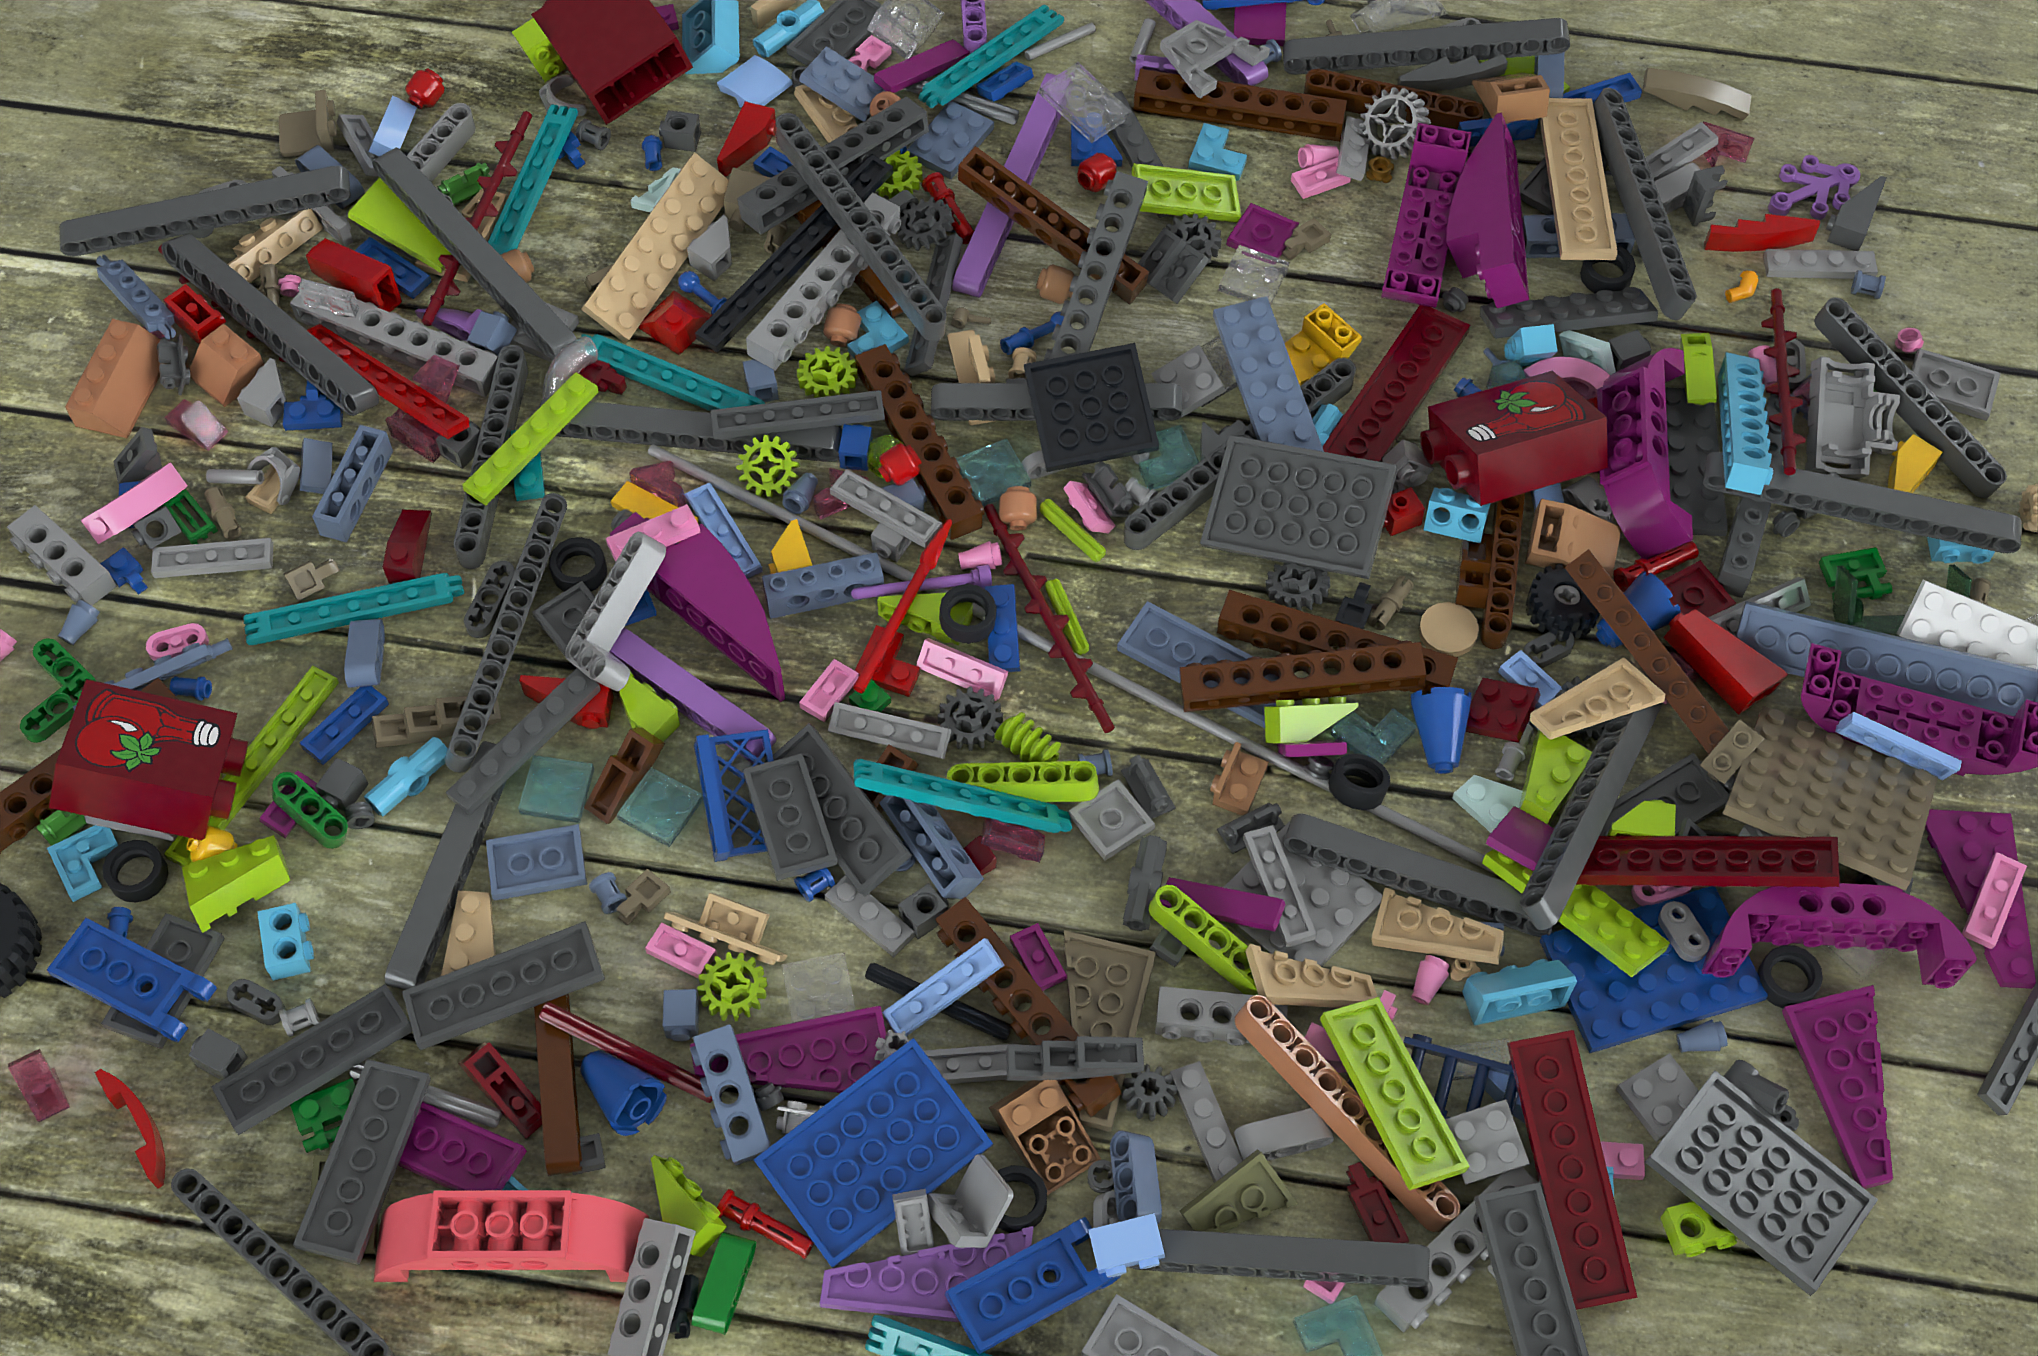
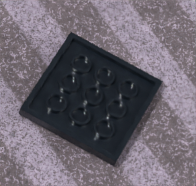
M1135 343L1024 364L1025 377L1046 472L1159 450V442Z

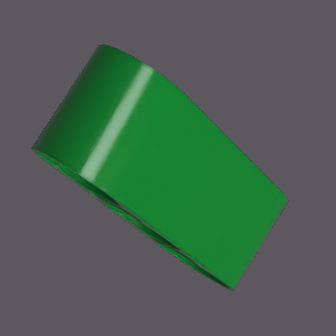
M283 772L275 777L272 785V799L275 804L324 847L330 849L340 847L346 839L348 829L346 819L294 773ZM283 785H289L295 791L292 794L285 795L280 793L278 789ZM310 805L314 806L318 812L310 816L304 814L301 809ZM328 826H336L340 829L341 833L337 836H330L324 829Z
M726 1232L721 1234L693 1312V1326L723 1335L727 1333L753 1261L756 1241Z

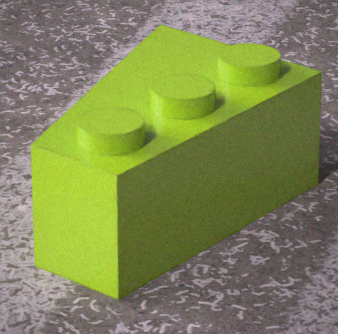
M1538 730L1532 746L1519 809L1550 825L1573 793L1592 751L1565 735L1550 740Z
M274 835L257 839L252 843L226 850L221 854L198 860L182 867L189 907L202 933L211 928L209 923L224 914H227L228 917L238 912L236 907L251 898L257 901L291 881L286 860Z

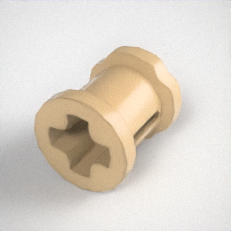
M1020 347L1013 351L1012 359L1014 362L1013 367L1008 372L1009 379H1026L1024 364L1036 362L1037 355L1033 350Z

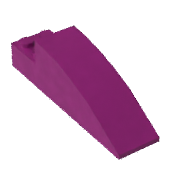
M1502 112L1495 115L1465 164L1452 199L1446 242L1462 279L1477 274L1480 280L1485 279L1488 299L1493 298L1497 308L1529 300L1517 150Z
M634 512L609 534L612 536L650 519L647 517L644 519ZM700 524L701 533L684 539L678 544L675 543L666 547L665 557L649 583L647 590L782 702L785 699L782 672L764 609L750 582L722 543L703 524Z

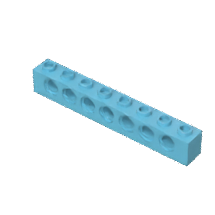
M1726 352L1718 374L1725 488L1761 495L1764 485L1770 484L1773 475V468L1769 467L1772 454L1768 453L1770 447V439L1767 438L1769 425L1765 424L1768 412L1764 410L1766 404V397H1763L1765 384H1762L1764 371L1760 370L1759 359Z

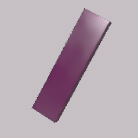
M951 39L875 73L874 82L884 90L895 93L949 69L968 56L970 52L954 39Z
M1171 877L1168 878L1166 885H1173L1179 888L1216 920L1274 932L1286 906L1284 900L1280 898ZM1160 900L1163 906L1172 908L1168 901Z

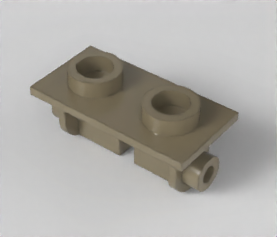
M1739 719L1704 759L1700 767L1708 772L1707 776L1715 782L1720 781L1725 785L1740 768L1743 759H1747L1765 738Z

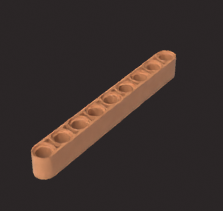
M1260 995L1250 997L1235 1016V1025L1241 1034L1427 1230L1432 1232L1443 1230L1460 1213V1203L1456 1196L1441 1181L1408 1190L1359 1094L1267 998Z

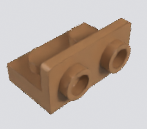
M1235 742L1232 751L1226 750L1221 762V767H1224L1221 776L1215 775L1210 792L1214 793L1213 805L1243 816L1250 811L1269 762L1241 752L1242 744Z

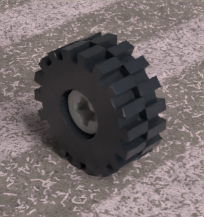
M1556 564L1554 570L1551 566H1547L1544 572L1539 571L1536 574L1525 605L1527 606V616L1532 615L1530 622L1533 625L1540 624L1538 630L1542 633L1548 630L1556 636L1558 630L1563 631L1561 640H1568L1570 632L1575 639L1580 638L1582 633L1585 636L1589 634L1591 628H1595L1600 613L1567 570L1563 568V565ZM1561 597H1567V599L1571 601L1569 603L1565 602V599Z

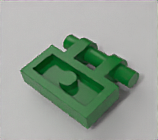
M1877 547L1823 556L1819 561V566L1828 587L1838 585L1841 587L1842 591L1832 593V600L1835 604L1842 602L1853 604L1858 599L1864 598L1875 600L1882 598V595L1892 593L1891 583H1880L1878 579L1884 577L1887 570ZM1865 581V587L1855 588V582Z
M353 1078L303 1097L290 1104L300 1134L303 1136L314 1131L313 1137L302 1141L307 1153L318 1148L322 1151L331 1147L330 1144L334 1142L340 1126L327 1131L325 1126L343 1120L356 1087Z

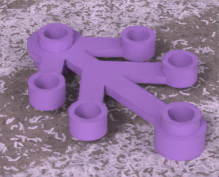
M1807 155L1803 158L1801 163L1802 171L1806 173L1816 172L1828 177L1820 178L1799 173L1795 166L1785 164L1779 173L1780 180L1807 186L1788 194L1785 192L1774 194L1770 199L1768 210L1772 215L1786 216L1792 204L1817 194L1815 202L1811 207L1810 215L1814 219H1824L1829 209L1826 204L1829 188L1838 186V191L1832 200V206L1840 210L1841 205L1851 199L1848 195L1849 188L1858 183L1860 172L1851 164L1843 163L1834 167L1819 163L1818 158L1813 155Z

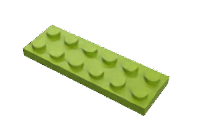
M1495 849L1486 853L1482 864L1520 893H1523L1533 873L1532 870ZM1575 885L1558 922L1630 977L1636 975L1666 952L1670 944L1656 930L1649 927L1631 911L1625 909L1596 886Z
M1379 997L1324 1012L1320 1017V1021L1408 1190L1465 1173L1470 1166Z

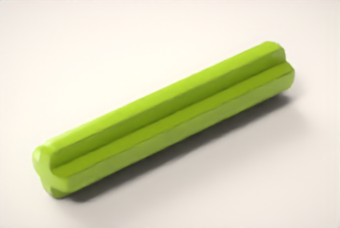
M1048 498L1040 504V513L1094 562H1099L1104 558L1106 549L1053 500Z
M1055 578L1045 583V590L1056 615H1067L1070 619L1063 629L1074 653L1078 655L1086 654L1089 651V644L1060 580Z

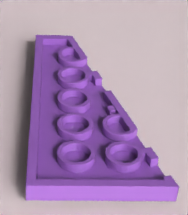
M1033 1226L1023 1228L1022 1231L1014 1233L994 1234L986 1248H958L952 1244L919 1250L918 1253L905 1256L895 1255L887 1257L886 1260L867 1264L862 1262L824 1270L820 1307L959 1322L945 1297V1292L1031 1246Z

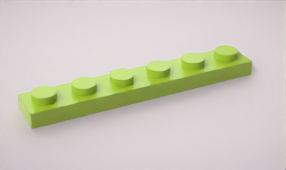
M575 372L462 484L464 492L486 506L599 393L598 386Z

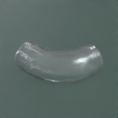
M584 336L571 342L552 360L544 378L543 399L550 398L575 372L579 374L583 368L597 361L598 350L589 337Z

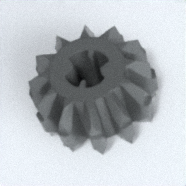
M1146 1064L1144 1065L1143 1073L1133 1072L1131 1073L1132 1078L1124 1079L1123 1086L1126 1089L1122 1091V1099L1128 1101L1126 1104L1128 1111L1137 1109L1136 1117L1138 1120L1143 1117L1144 1113L1149 1115L1151 1121L1155 1120L1156 1112L1165 1117L1168 1114L1167 1107L1173 1108L1175 1106L1176 1099L1173 1096L1177 1094V1086L1171 1084L1173 1080L1171 1074L1161 1076L1163 1070L1161 1066L1157 1067L1155 1072L1150 1071V1066ZM1148 1089L1155 1091L1152 1092L1151 1096L1144 1094V1092L1147 1093Z

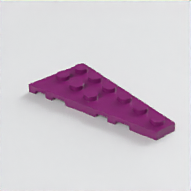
M1929 810L1925 825L1928 833L1927 840L1931 848H1935L1942 862L1941 868L1961 909L1965 908L1969 916L1992 857L1998 852L2018 861L2011 813ZM2020 882L1996 946L1992 949L1983 947L1985 949L1984 955L2000 987L2032 989L2036 984L2023 890Z
M1874 985L1785 1006L1782 1010L1854 1181L1864 1189L1890 1183L1893 1179L1890 1140L1887 1139L1886 1131L1887 1110L1884 1107L1883 1092L1885 1090L1880 1043L1877 1040L1876 1030L1878 1019L1877 1011L1874 1010L1873 1000L1875 996Z
M875 1006L736 1034L735 1036L751 1084L765 1085L772 1082L775 1087L781 1085L785 1088L842 1093L881 1063L880 1060L874 1059L876 1052L880 1050L875 1047L878 1037L885 1039L886 1030L881 1006ZM695 1043L690 1044V1048L695 1046ZM692 1057L695 1075L701 1078L705 1077L702 1065L696 1066ZM725 1057L716 1058L711 1066L712 1071L715 1073L725 1071L728 1067V1059Z

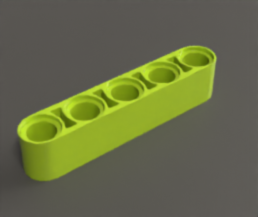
M1088 761L961 763L952 766L947 772L948 780L1041 802H1084L1094 799L1099 793L1096 767Z
M1173 885L1161 886L1149 904V912L1153 919L1241 993L1258 995L1245 953L1248 946L1179 888ZM1160 900L1168 901L1172 908L1163 906ZM1184 920L1192 921L1196 928L1188 927ZM1209 940L1216 941L1221 949L1212 947ZM1234 961L1241 962L1245 966V970L1237 968Z

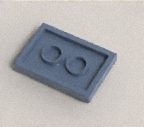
M827 46L801 73L799 78L801 83L863 122L871 116L869 110L872 99L878 93L886 91L874 82L873 75Z
M951 100L928 125L929 132L916 139L907 151H910V158L918 157V163H922L923 166L952 179L958 172V165L975 146L979 147L993 131L994 121Z
M579 824L486 840L491 894L494 901L587 885Z

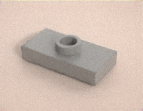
M926 1189L892 1194L901 1255L905 1256L918 1253L919 1250L933 1248L934 1241Z

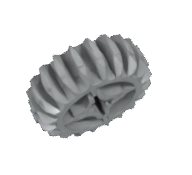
M1392 87L1390 94L1386 90H1382L1381 98H1378L1376 95L1372 96L1373 105L1365 104V107L1369 110L1368 113L1360 114L1365 122L1358 125L1366 128L1360 136L1368 137L1365 144H1369L1368 149L1372 148V153L1376 156L1381 154V157L1388 159L1391 156L1393 160H1398L1399 154H1401L1402 157L1408 158V150H1413L1418 123L1431 124L1430 119L1425 117L1429 114V110L1423 107L1425 104L1424 100L1421 98L1417 99L1418 95L1415 92L1409 93L1406 88H1402L1399 92L1396 87ZM1406 106H1409L1413 116L1412 124L1406 121ZM1391 107V109L1387 113L1383 114L1388 108ZM1398 121L1401 123V124L1392 125V126H1390L1389 124H1387V123H1391V124H1392V123H1397ZM1378 124L1384 128L1382 134L1384 136L1383 142L1380 141L1377 134ZM1407 133L1405 137L1399 140L1401 135Z

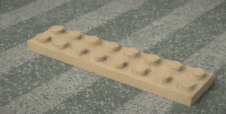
M1549 98L1547 117L1539 119L1560 260H1616L1617 247L1592 99Z
M694 152L581 310L626 344L688 257L687 248L690 243L707 230L724 206V197L729 179Z

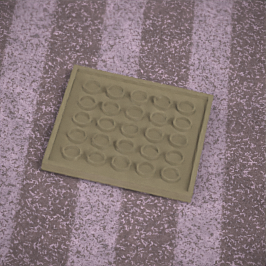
M1763 706L1753 730L1765 739L1747 759H1743L1722 814L1774 836L1806 838V836L1838 837L1839 863L1906 891L1912 879L1938 777L1931 775L1924 769H1917L1902 763L1895 757L1885 756L1865 745H1858L1846 740L1836 733H1828L1807 721H1800L1785 715L1780 710Z

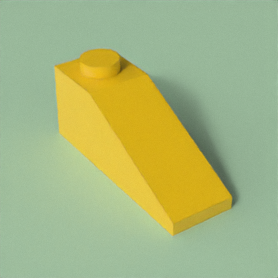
M1912 434L1906 443L1901 440L1898 443L1897 451L1891 454L1895 458L1889 469L1888 488L1914 493L1934 469L1943 452L1915 434Z

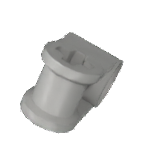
M1586 476L1563 489L1562 494L1565 504L1577 507L1611 523L1613 512L1606 493L1599 487L1595 479Z

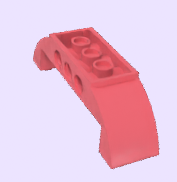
M571 1190L434 1191L429 1194L417 1195L391 1204L381 1215L373 1281L408 1282L409 1270H606L610 1282H627L629 1268L633 1262L638 1243V1235L644 1218L649 1219V1215L622 1202L593 1195L572 1193Z

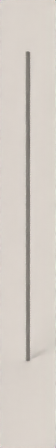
M654 444L648 449L649 455L705 483L710 482L713 487L788 524L791 520L797 519L802 531L854 557L872 553ZM878 556L882 571L903 581H911L915 573ZM941 588L926 590L925 592L929 594L947 593L949 590ZM973 603V616L984 620L985 610ZM1017 624L1019 639L1046 652H1049L1055 644ZM1075 653L1077 658H1084ZM1095 662L1087 671L1233 745L1235 742L1241 743V749L1330 792L1329 780H1321L1310 776L1304 771L1305 766L1194 711L1184 712L1183 706ZM1382 804L1374 809L1366 810L1495 874L1482 864L1485 855Z

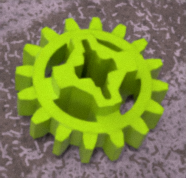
M900 150L883 160L893 166L894 173L877 190L879 196L883 198L887 195L890 199L904 190H908L912 194L913 189L919 191L920 183L923 181L922 163H918L917 156L910 158V151L900 154Z
M826 346L825 351L822 352L820 349L815 348L814 355L805 353L806 361H799L797 379L799 388L804 389L806 396L814 394V398L840 395L841 393L850 394L849 388L856 387L855 379H858L855 359L850 360L849 352L841 355L839 347L834 351H830V347Z
M764 435L763 442L753 438L754 446L750 447L746 444L743 446L747 451L746 455L738 454V458L743 461V464L736 466V469L744 472L739 477V480L741 482L749 481L746 489L751 491L756 487V495L760 497L766 491L767 497L772 498L773 491L775 490L780 495H783L782 487L792 486L789 481L790 478H798V475L793 472V468L800 467V464L792 461L797 456V453L795 451L788 452L791 446L788 442L780 445L781 438L778 436L773 439V442H771L768 435ZM773 448L781 451L785 459H777ZM760 451V455L754 461H751L753 456ZM767 460L777 465L771 467L769 469V473H767V471H765L764 469L759 468L767 465ZM781 472H785L782 479L776 483V478ZM751 473L760 474L763 485L757 483Z
M727 952L726 960H721L720 957L715 956L716 964L712 966L706 963L704 967L707 975L699 974L698 977L700 984H702L697 987L699 996H703L701 998L702 1006H709L711 1016L720 1012L722 1021H725L728 1015H733V1019L736 1022L739 1020V1014L744 1013L748 1018L751 1017L750 1008L753 1007L759 1010L761 1005L758 999H766L767 997L766 990L763 989L768 986L766 977H762L764 975L763 967H756V961L753 957L746 962L744 953L741 952L737 959L732 958L731 952ZM745 972L753 979L754 983H751L750 979L744 978ZM712 990L715 991V994L721 996V1001L714 997Z

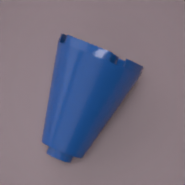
M1643 571L1623 593L1652 631L1667 626L1675 616L1681 613L1679 605L1677 604L1673 607L1669 600L1673 596L1671 591L1652 573L1646 576V571ZM1602 618L1596 625L1598 640L1606 647L1609 645L1612 648L1623 645L1612 628Z
M1454 687L1431 688V694L1422 695V690L1416 691L1411 694L1410 703L1428 767L1435 769V773L1438 774L1452 773L1453 768L1458 767L1460 763L1472 701L1471 693L1468 692L1465 695L1464 689Z
M603 1050L590 1052L582 1060L580 1073L612 1129L617 1134L629 1136L640 1132L637 1129L638 1126L644 1122L648 1125L651 1124L662 1111L667 1095L663 1092L665 1086L660 1080Z

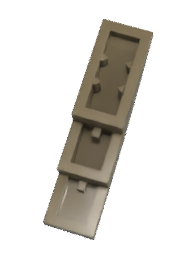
M1647 68L1645 70L1643 90L1685 111L1694 105L1714 116L1720 110H1723L1741 120H1744L1750 113L1751 95L1729 85L1677 71Z
M467 696L436 698L435 705L404 707L403 714L372 716L371 724L376 748L429 741L432 737L441 739L453 736ZM498 699L495 701L486 726L499 723L502 720ZM479 700L474 701V702H475L476 704H478V705H482V706H483V705H486V704H485L484 702H482V701H479ZM465 726L470 731L476 730L473 726Z

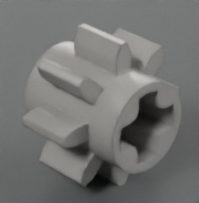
M890 1029L885 1039L878 1037L875 1047L880 1050L876 1052L874 1059L882 1062L909 1042L905 1036L906 1032L893 1033Z

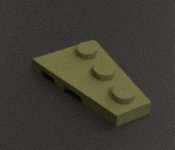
M1257 1149L1183 1207L1180 1213L1193 1231L1222 1233L1238 1227L1239 1223L1255 1217L1262 1218L1270 1215L1271 1211L1285 1206L1289 1208L1298 1203L1262 1152Z

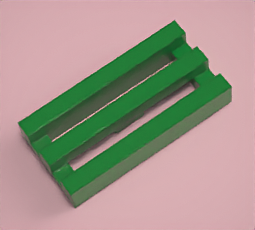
M186 489L161 505L162 507H167L180 530L191 544H198L197 540L200 538L205 540L208 538L207 534L209 532L213 534L218 532L216 525ZM184 498L206 525L201 527L180 500ZM174 504L195 529L194 533L187 528L170 506Z

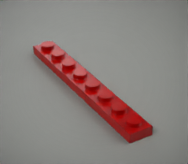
M320 323L307 330L371 383L379 396L446 439L470 427L467 416Z

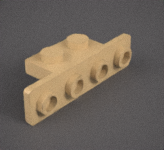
M312 209L299 211L287 221L269 218L260 224L261 228L256 232L249 233L239 240V244L233 248L238 257L227 265L251 283L260 276L259 268L262 265L277 264L320 232L323 226Z
M974 330L949 333L947 340L958 383H995L993 367H988L986 362L989 361L987 344L982 345L980 335H975ZM969 420L968 422L969 425H977L994 421Z
M709 893L699 921L676 912H665L663 917L666 920L672 921L671 927L683 932H689V929L700 932L699 938L712 943H717L718 939L729 943L728 949L746 954L747 950L758 954L757 960L770 965H775L776 961H785L787 954L760 945L770 914L714 893Z

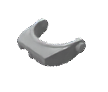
M571 75L554 77L539 90L540 98L547 112L551 104L558 105L559 107L567 106L568 110L570 107L577 108V116H583L587 112L584 104H568L555 97L561 89L573 84L574 80Z
M271 447L260 456L254 458L248 465L247 470H262L265 466L272 464L280 479V491L277 502L280 505H286L289 503L292 492L298 482L300 467L277 447Z

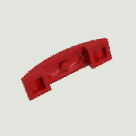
M102 1069L97 1070L94 1073L109 1101L117 1110L127 1105L146 1142V1145L137 1149L135 1153L148 1179L157 1189L164 1186L165 1152L160 1133L153 1118L127 1085L112 1074Z

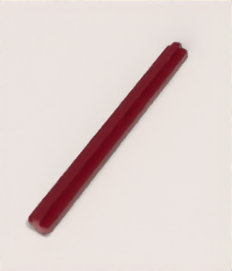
M546 1002L541 1009L539 1015L541 1020L707 1103L713 1101L712 1096H705L700 1082L701 1077L550 1002Z

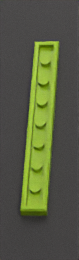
M312 665L248 746L241 776L237 777L226 774L222 779L237 783L228 820L211 816L210 826L225 830L339 684L336 677ZM177 836L175 841L165 851L164 855L166 858L182 867L193 863L190 858V851L186 848L189 838Z

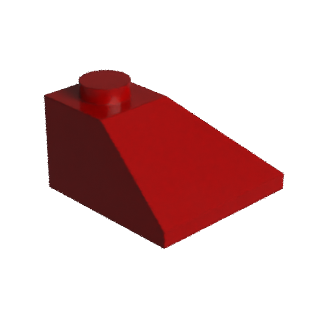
M673 291L644 318L638 328L680 355L696 340L695 332L712 315L681 294Z

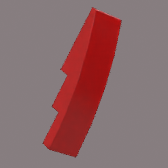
M1765 214L1762 222L1738 219L1735 227L1711 224L1704 241V250L1728 252L1765 251L1766 249L1788 248L1813 242L1820 226V220Z

